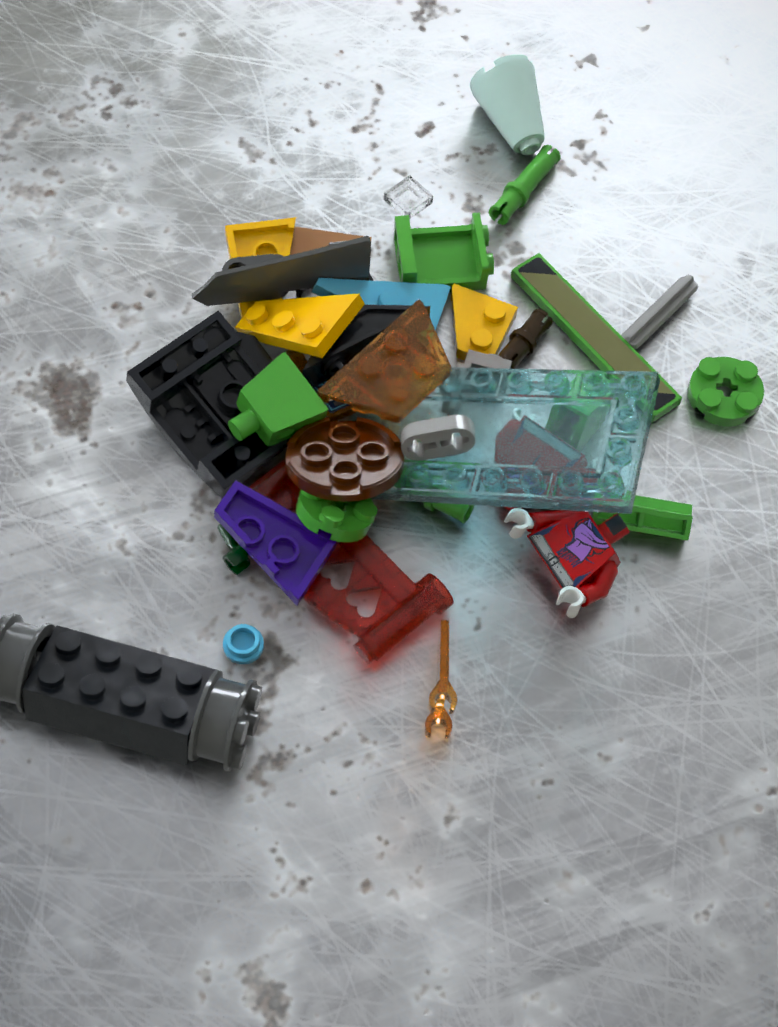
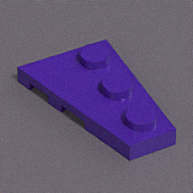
M236 480L214 510V518L296 606L299 605L338 544L336 541L329 540L331 533L319 529L318 534L312 532L300 521L296 513Z

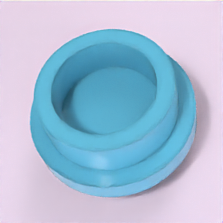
M247 624L234 626L225 634L223 639V650L226 657L237 664H249L256 661L264 649V640L260 631Z

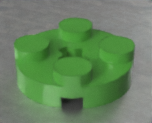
M706 357L700 361L698 367L693 372L688 384L687 395L693 409L695 410L697 407L699 411L705 414V420L718 426L732 427L745 423L747 418L756 414L764 397V386L758 375V368L751 361H741L731 357ZM725 386L733 392L730 397L724 396L722 390H717V388Z
M302 489L296 503L297 516L309 530L318 534L319 529L331 533L329 540L336 542H354L364 538L372 526L378 511L371 498L349 502L331 501L310 495Z

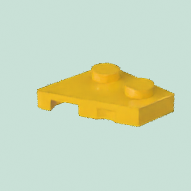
M453 284L451 288V301L453 304V327L456 337V357L465 360L469 349L485 354L498 355L517 316L518 307Z

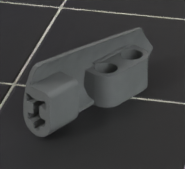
M364 236L349 241L329 242L326 247L288 256L266 254L232 258L225 262L222 271L216 272L202 287L192 293V299L206 306L272 300L284 297L288 291L313 289L318 278L368 280L371 241L369 236Z

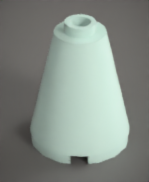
M524 54L500 57L494 60L495 67L488 71H485L484 66L479 69L471 78L469 87L474 98L515 153L530 155L537 152L545 140L535 66L532 60L529 61L528 57Z

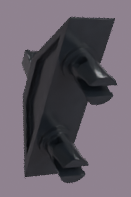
M364 305L323 358L310 356L303 369V376L312 388L332 379L343 393L344 398L352 401V389L359 396L366 389L364 381L352 369L355 366L396 347L411 368H415L416 358L424 363L430 354L429 350L416 337V335L429 329L430 306Z

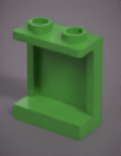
M480 212L472 213L471 224L413 229L410 226L409 215L395 216L393 240L399 282L446 284L451 288L453 284H457L471 290H486L488 275L494 274V258L492 253H487L486 246H489V230L487 225H482Z

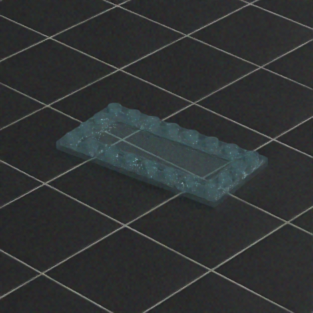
M366 365L361 379L366 384V389L359 396V401L353 404L348 421L357 422L358 417L373 420L389 428L397 435L400 441L403 428L407 424L416 421L450 415H463L470 418L475 425V445L471 450L458 455L423 461L411 460L404 456L403 473L397 483L389 490L371 499L632 513L660 383L658 372ZM454 433L455 436H461L460 433ZM416 439L417 443H422L420 439Z

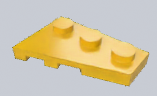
M296 217L225 225L229 258L266 254L290 255ZM256 301L238 303L241 319Z
M360 294L256 301L246 311V314L235 326L237 332L255 336L259 342L323 358L365 304Z

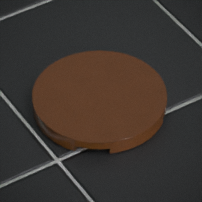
M327 417L303 426L292 435L287 443L285 464L287 474L293 483L308 494L331 501L349 502L378 496L393 487L403 473L404 454L401 451V441L397 435L378 422L358 417L357 422H330V418Z

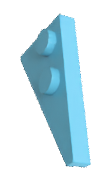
M318 278L312 293L319 296L360 294L365 305L430 306L429 329L416 335L422 345L427 348L433 339L451 287L446 284Z

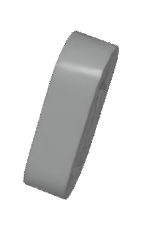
M450 415L407 424L401 432V451L404 456L415 461L462 454L471 450L475 445V425L470 418L463 415ZM454 433H460L461 436H455ZM416 439H420L422 443H417Z

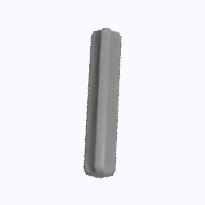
M689 274L681 276L621 336L634 349H638L697 291L698 283L694 280V277Z

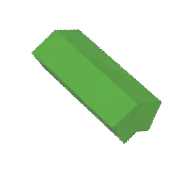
M596 488L592 501L591 517L597 525L618 513L629 531L689 540L693 519L691 504Z

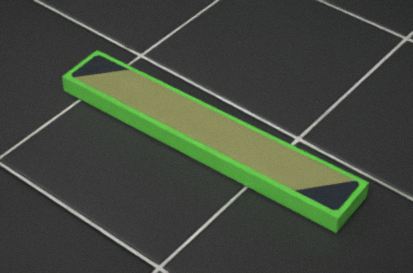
M540 253L512 269L511 278L543 311L548 313V316L606 376L614 380L616 386L652 423L680 405L682 397Z

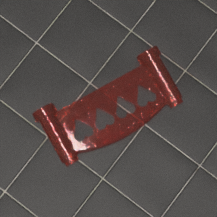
M285 459L249 486L252 490L288 510H296V503L301 489L293 483L287 474ZM367 534L358 541L338 542L323 566L355 562L346 588L341 590L333 588L331 579L323 577L319 572L303 597L304 601L324 617L358 638V642L353 645L354 649L368 664L373 660L378 661L434 613L441 615L454 604L450 592L436 576L428 573L417 583H414ZM381 589L375 612L370 617L360 616L357 612V606L350 605L346 600L348 595L354 592Z

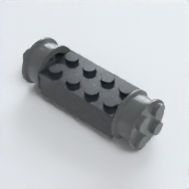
M18 614L3 615L0 618V700L15 704L17 710L25 714L26 720L183 765H187L189 761L196 762L202 757L223 763L224 771L231 772L233 768L241 769L247 752V745L244 744L247 735L252 737L255 735L260 719V712L256 710L260 702L262 687L257 685L256 680L250 679L247 684H242L223 678V673L220 670L62 626L57 625L55 627L51 623H45L41 627L24 623L23 618Z

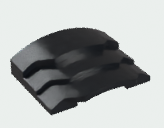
M219 310L127 371L126 381L150 419L187 465L221 497L225 496L235 480L243 483L253 475L254 471L287 447L289 439L272 446H267L256 432L239 441L232 434L228 426L229 420L242 413L236 404L241 389L273 360L255 336L236 332Z

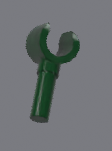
M219 524L217 529L230 550L223 556V560L229 570L238 575L251 564L248 553Z

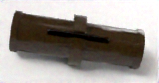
M535 309L522 327L517 328L509 335L508 344L498 355L512 361L510 375L513 374L515 368L526 355L532 354L536 350L537 341L552 326L553 321L551 317H548L544 323L542 322L548 315L547 312Z

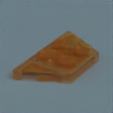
M418 299L319 388L317 394L321 400L329 403V400L332 399L352 405L351 410L364 414L373 413L381 419L399 424L451 374L452 367L423 302Z

